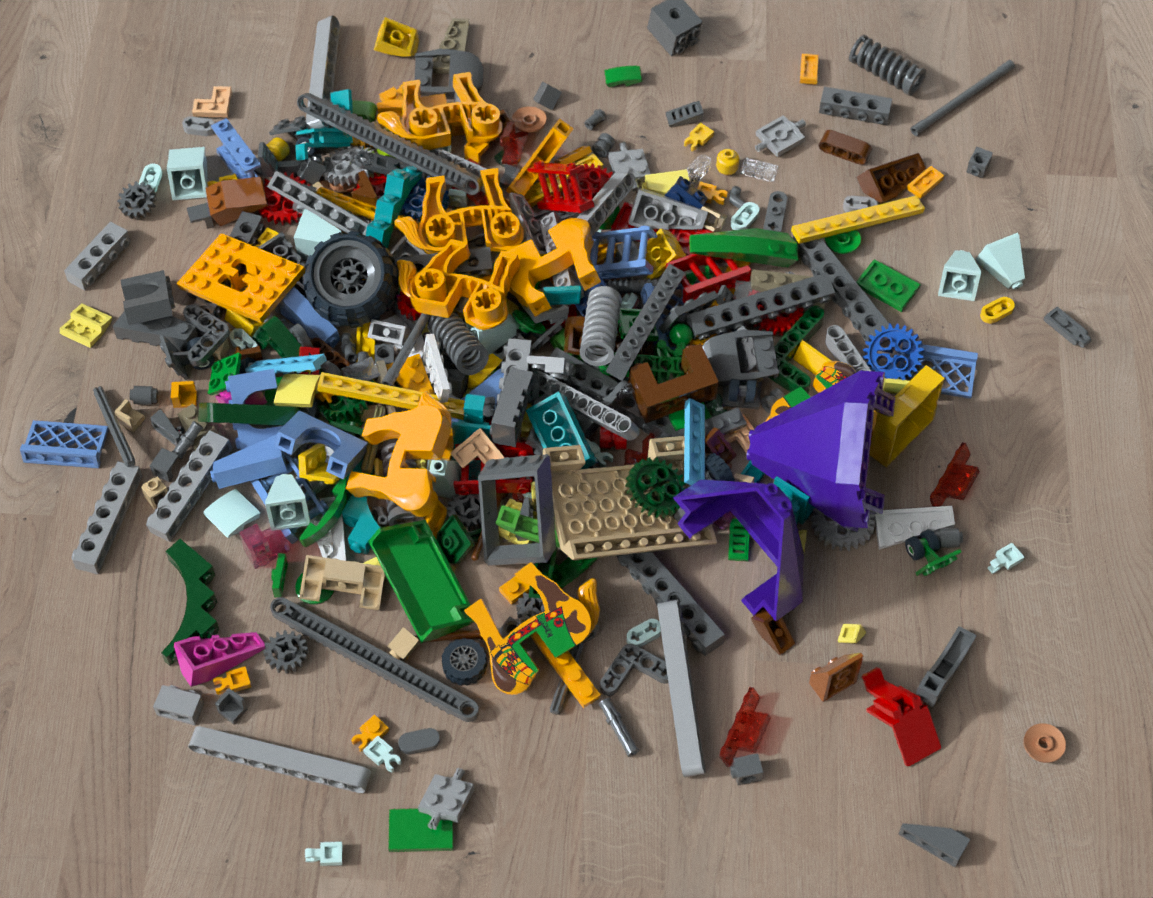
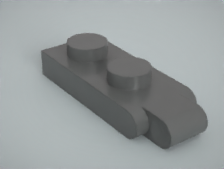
M1056 306L1044 316L1043 321L1071 344H1078L1084 348L1092 341L1088 336V331Z

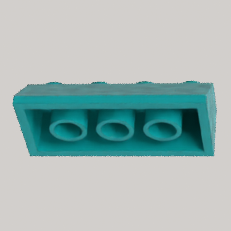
M558 391L526 410L543 449L581 445L585 464L580 470L587 469L598 463L567 397Z

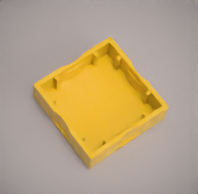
M926 365L894 396L893 417L884 416L880 413L877 414L870 445V456L887 467L934 420L944 377Z

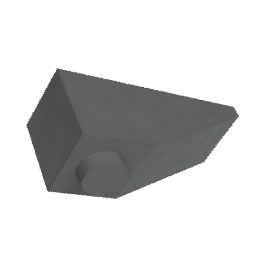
M905 823L902 824L898 834L953 867H956L970 841L959 830L955 831L951 828Z

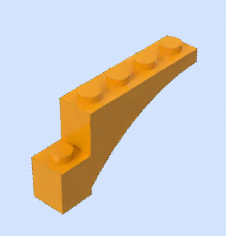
M435 94L419 98L421 104L427 108L447 103L445 94ZM403 99L377 103L378 114L393 111L402 119ZM461 123L448 125L452 136L464 135Z
M559 118L509 185L506 192L525 196L539 178L538 173L528 172L527 169L532 167L533 163L537 161L550 163L574 128Z

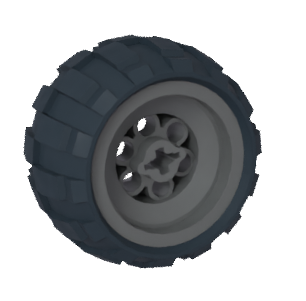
M350 231L348 234H341L339 232L330 235L331 238L325 242L321 241L314 247L315 252L312 256H308L304 267L306 269L305 275H303V286L307 299L313 309L322 318L340 327H363V324L371 322L372 319H381L380 316L385 311H389L393 305L394 297L399 290L398 268L389 249L373 236H365L361 232ZM357 268H364V270L359 272ZM349 274H352L351 280L347 279L349 278ZM362 279L367 280L364 285L360 284ZM339 284L344 285L341 290H338ZM351 288H356L355 293H349Z

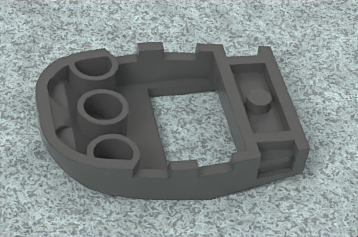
M436 49L415 53V80H420L421 93L428 94V96L445 94L446 99H452L456 93L453 88V74L466 72L471 73V80L477 91L481 90L484 68L476 55L452 49ZM437 56H450L449 87H432L433 58Z
M741 330L718 335L707 340L702 347L719 381L718 386L730 385V379H739V385L745 386L748 380L758 383L766 377L773 375L774 378L778 377L779 370L772 337L773 333L769 331ZM752 337L758 372L741 374L735 339Z

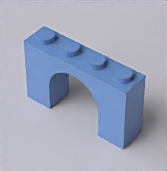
M274 369L228 376L229 381H225L227 393L231 392L232 400H229V404H244L247 398L256 392L278 389ZM232 423L233 429L238 432V438H235L236 447L241 450L277 435L278 431L283 427L257 429L249 424Z
M298 411L278 431L274 447L292 455L305 443L316 442L325 444L334 451L330 456L326 472L344 480L364 458L368 443L306 413Z

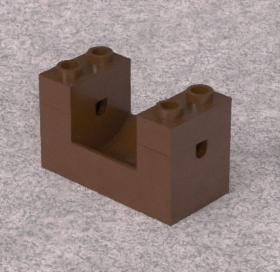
M701 343L689 345L683 349L681 368L684 375L657 384L648 362L643 364L637 363L629 369V383L632 384L631 392L645 424L685 409V401L689 398L699 403H706L716 399L719 381Z

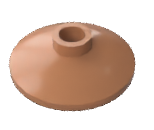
M530 106L516 110L512 116V123L515 128L523 132H536L542 129L547 121L546 114L541 109Z
M328 180L320 181L322 187L340 194L355 189L353 183L350 185L345 183L341 186V183L335 185L334 182L329 183Z
M1035 724L1024 735L1023 743L1026 752L1039 762L1051 763L1057 761L1064 754L1066 748L1065 738L1059 729L1050 724ZM1040 744H1045L1047 748H1042Z

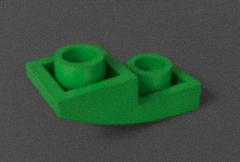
M621 66L604 70L608 88L622 83L630 86L643 82L640 66Z

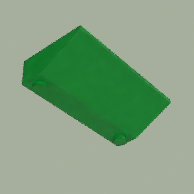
M426 520L382 527L376 531L368 542L421 643L438 639L475 623L464 611L471 604Z

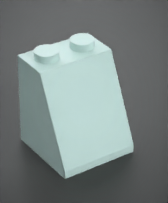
M205 147L169 150L167 172L172 200L207 197L205 188L208 187V172Z
M304 209L294 235L297 254L300 255L302 260L307 261L308 256H312L315 252L314 247L318 243L330 239V235L341 233V230Z

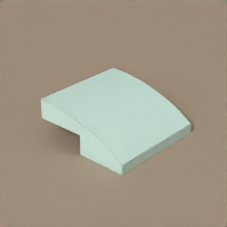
M237 489L217 499L203 512L227 538L243 531L244 525L260 517V512Z

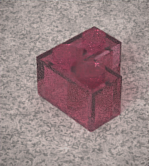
M256 523L239 532L244 552L255 569L266 566L270 561L278 558V553L287 554L290 551L288 541L281 530L271 531L270 527L261 531Z

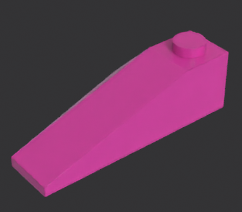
M257 632L232 634L231 637L219 638V635H212V638L200 639V636L174 643L181 673L191 687L214 679L266 649L265 643Z

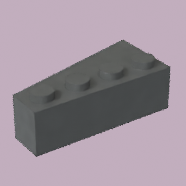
M283 232L258 247L305 267L302 258L293 250L291 243L287 242ZM302 276L294 287L307 299Z
M124 311L113 325L117 339H131L132 342L139 343L141 341L157 346L161 343L159 336L163 334L179 351L187 352V343L199 337L196 326L173 316L128 325Z
M510 368L508 375L504 377V388L499 395V402L491 422L490 435H492L493 443L516 447L533 386V372Z

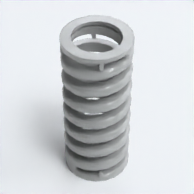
M596 287L588 295L580 356L586 363L593 366L606 365L614 357L622 300L618 291L611 287Z

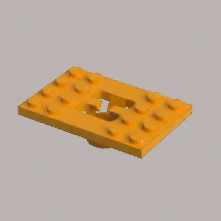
M221 233L176 284L181 290L263 323L304 275L306 269L302 265ZM240 263L245 264L247 274L238 276L239 270L235 269V267ZM225 279H229L231 282V288L221 283ZM248 285L245 291L239 292L241 288Z

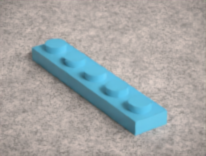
M324 354L261 360L254 362L245 371L246 373L274 369L275 375L278 373L288 374L292 371L301 373L305 370H310L313 372L320 369V365L327 360Z
M689 398L685 401L684 482L693 485L700 479L705 480V405Z

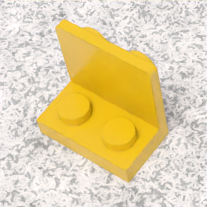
M317 443L298 455L300 478H306L308 481H324L326 484H334L340 479L326 472L328 463L325 462L327 457L325 444Z

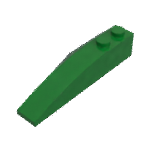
M751 228L689 236L691 254L785 268L798 261L797 242L788 233Z

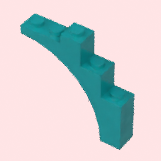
M406 166L402 170L395 169L387 174L384 195L377 200L375 217L367 225L365 236H373L388 249L395 220L398 218L410 191L422 178L423 171L417 170L413 166Z
M363 459L352 471L363 473L361 470ZM373 465L372 472H371L369 475H373V473H374V471H375L374 465ZM350 473L346 476L347 481L349 480ZM349 492L347 504L342 511L343 522L350 527H354L348 537L349 547L356 553L367 555L370 549H372L368 541L380 526L376 523L369 510L368 496L355 497Z

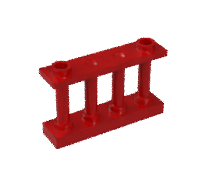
M544 161L533 163V166L527 170L528 172L538 173L544 195L543 200L537 202L538 209L582 213L594 207L593 199H585L582 196L576 172L584 169V165H576V163H544ZM545 173H548L553 194L550 193ZM556 174H559L564 196L561 195ZM566 175L570 176L575 198L571 194Z
M691 254L666 263V268L671 264L683 272L691 269L700 281V283L691 285L686 277L683 276L680 283L684 287L682 298L684 303L692 298L696 300L705 292L709 294L715 291L718 294L722 285H725L730 290L749 283L752 272L751 268L748 265L739 268L733 259L723 258L732 271L722 273L715 263L716 260L721 258ZM708 264L716 277L707 279L699 266Z
M517 442L516 447L494 443L505 458L534 455V448L525 444L526 442ZM481 461L482 471V469L485 467V464ZM469 464L465 468L461 467V481L453 482L455 493L460 495L479 494L478 480L469 481ZM519 477V479L495 480L496 493L526 494L531 492L532 479Z

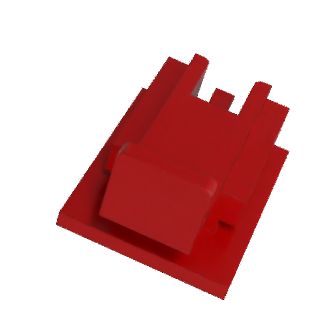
M879 667L862 675L866 691L876 698L873 700L874 704L866 708V711L892 727L904 764L907 767L941 749L928 706L922 703L919 696L902 686L896 687L884 680Z

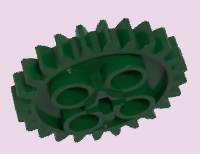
M354 373L351 377L348 374L346 375L349 378L374 382L372 377L369 378L367 374L363 376L360 373L357 376ZM341 395L332 396L331 403H328L326 400L324 402L317 401L319 404L318 408L323 417H326L327 420L332 419L333 422L337 419L341 422L343 418H346L348 421L351 416L356 418V414L362 415L363 409L368 410V405L374 404L371 401Z
M649 457L646 461L642 459L639 463H636L628 472L629 475L626 477L628 482L625 486L630 489L626 493L632 495L630 501L637 502L634 506L635 508L642 507L641 513L646 510L649 517L654 513L656 519L660 515L665 519L668 515L672 517L680 508L673 497L686 489L683 488L686 483L680 480L683 475H677L678 468L671 469L672 463L667 466L665 460L659 463L657 457L654 461Z

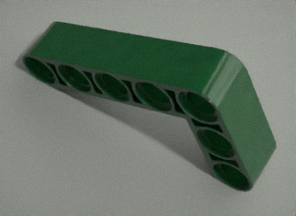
M810 307L774 346L779 375L774 378V375L768 378L789 392L802 387L807 394L809 393L810 376L789 362L794 357L801 341L808 342L821 328L824 318V310L821 307Z
M273 316L261 325L252 337L257 346H260L262 350L271 345L281 358L299 357V350L302 346L276 316Z
M199 403L198 422L285 425L300 411V407Z

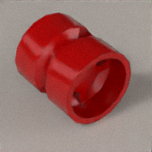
M601 426L600 449H611V447H615L616 450L627 449V440Z

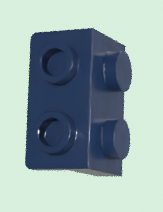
M679 176L674 185L664 195L699 209L704 206L707 197L701 190L696 189L688 179Z

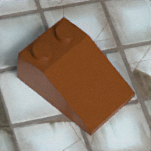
M261 176L220 181L205 188L210 216L220 226L237 220L242 211L253 213L268 206Z
M854 653L843 655L840 658L835 657L828 662V665L822 668L817 667L811 672L809 684L823 702L857 682L863 654Z

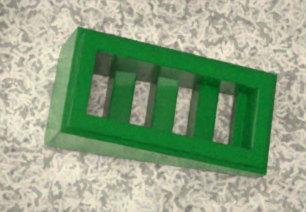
M730 519L728 560L748 562L749 533L737 519ZM733 535H743L745 537H733ZM733 543H744V545H733ZM733 550L744 551V553H733Z

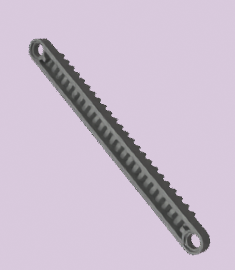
M304 93L297 99V105L301 111L433 177L444 176L446 183L470 195L478 193L483 188L481 178L467 171L466 168H461L460 165H455L454 162H448L447 159L436 156L434 152L430 153L428 149L424 150L422 146L418 147L416 143L412 144L410 140L406 141L404 137L400 138L399 135H394L393 132H388L387 129H382L381 126H376L375 123H370L369 120H364L363 117H358L357 114H352L351 111H345V108H339V105H333V102H327V99H321L311 93ZM304 98L309 100V107L304 104ZM471 180L476 183V189L470 187L469 182Z
M279 597L272 601L270 609L273 617L287 624L291 629L294 628L304 636L307 635L311 640L314 639L317 643H322L324 647L327 646L330 650L336 651L337 654H342L344 658H349L352 662L355 661L357 665H362L364 669H369L372 673L375 672L379 677L382 676L392 684L395 683L399 688L402 687L405 691L411 692L412 695H417L419 699H424L427 703L430 702L434 707L437 706L447 714H452L465 722H472L478 717V705L471 698L286 598ZM278 605L286 606V610L283 612H277L275 609ZM467 706L474 708V712L470 715L463 713V709Z

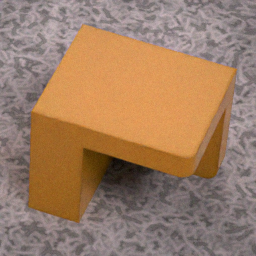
M468 142L464 146V158L466 160L470 158L481 165L480 156L489 148V143Z
M194 381L171 382V401L174 408H185L192 403L197 406V389Z

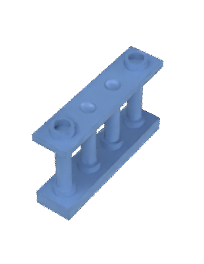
M223 119L211 125V128L223 143L222 146L216 148L217 153L232 174H236L237 179L258 177L254 170L261 167V163L228 119Z
M650 226L595 232L592 235L594 243L591 248L590 259L598 276L602 279L653 274V266L646 260L648 239L657 238V234ZM640 240L638 259L636 261H629L631 241ZM624 242L622 261L613 263L615 243ZM608 244L606 262L597 265L599 245Z
M288 453L285 454L289 461V464L286 465L287 472L272 475L266 480L256 479L250 481L265 504L269 494L268 490L276 476L288 474L294 470L298 476L295 479L299 486L303 484L308 491L304 494L306 502L312 498L316 504V507L308 512L310 520L320 513L325 515L329 509L324 500L320 501L308 480L299 477V460L296 457L292 458ZM300 527L281 529V532L291 544L299 540L295 533Z

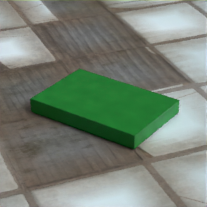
M875 259L856 281L865 293L900 312L904 310L921 286L918 282Z
M418 808L389 809L388 850L389 852L453 851V821L440 820L436 830H433V828L430 829L428 827L432 816L419 812Z

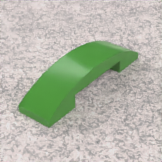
M502 505L496 524L513 534L539 543L538 520L521 515V511ZM555 530L556 547L560 548L558 537Z

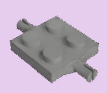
M783 115L756 130V136L762 141L760 144L755 145L756 151L760 152L768 148L778 157L805 141V136L799 129L805 126L806 122L803 121L804 119L793 123Z
M626 142L619 143L621 151L609 152L608 155L613 174L616 172L633 173L636 182L632 191L637 192L639 188L638 182L645 181V175L650 174L643 149L628 150Z
M457 768L452 778L434 775L418 806L419 812L432 816L428 824L430 829L436 830L440 820L459 821L474 791V784L461 781L465 773L463 769Z

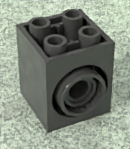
M665 0L651 8L647 29L672 57L675 54L682 53L689 46L692 47L697 44L703 21L684 0Z

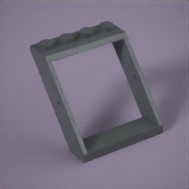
M543 454L488 460L478 475L484 561L488 566L548 562L556 549L550 456ZM534 476L539 543L500 546L499 529L496 524L498 514L495 480Z

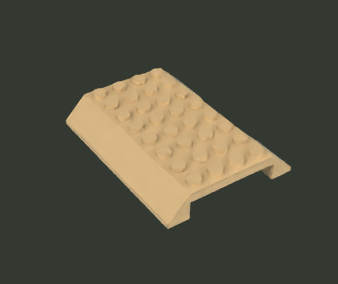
M685 436L650 439L648 458L650 457L654 461L657 457L659 463L665 460L667 466L672 463L671 469L678 468L677 475H683L680 480L684 481ZM581 445L543 449V454L550 456L556 534L560 549L572 560L717 543L712 525L689 539L673 516L670 517L668 515L663 519L660 515L656 519L654 513L650 517L646 510L641 513V506L635 508L634 506L637 502L630 501L632 495L626 493L630 488L625 486L628 482L626 480V477L629 475L628 472L634 465L580 470L585 464ZM686 483V485L683 488L687 489L691 485Z

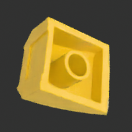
M385 17L378 31L374 50L395 56H415L419 44L418 31Z
M662 228L656 232L657 238H651L647 243L646 260L653 266V274H648L647 279L650 278L652 280L663 275L666 263L686 256L677 238Z

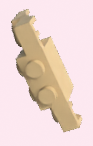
M306 555L299 599L319 601L321 589L361 594L360 608L379 610L385 572L378 565Z

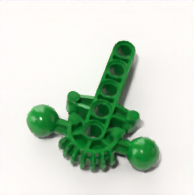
M676 324L670 330L669 336L671 342L676 345L675 350L666 346V342L661 339L653 349L654 355L638 354L631 367L637 363L643 364L648 362L657 384L683 376L684 372L679 368L681 367L683 349L690 344L693 338L692 329L687 324ZM608 364L599 366L601 373L611 375L606 372Z

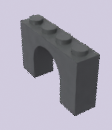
M164 270L121 279V287L125 298L123 305L128 325L173 316L172 309L175 308L172 285L170 277L165 276Z

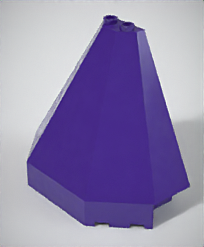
M861 370L756 426L754 430L749 432L750 446L746 454L747 460H750L753 466L772 479H775L777 476L809 496L808 503L844 528L858 532V528H868L869 514L883 515L885 495L866 488L874 411L884 416L893 417L895 397L883 391L885 372Z
M700 479L673 497L685 512L677 524L689 539L731 511L777 566V574L741 600L753 616L765 608L773 619L777 621L803 602L804 551L791 501L774 483L763 484Z

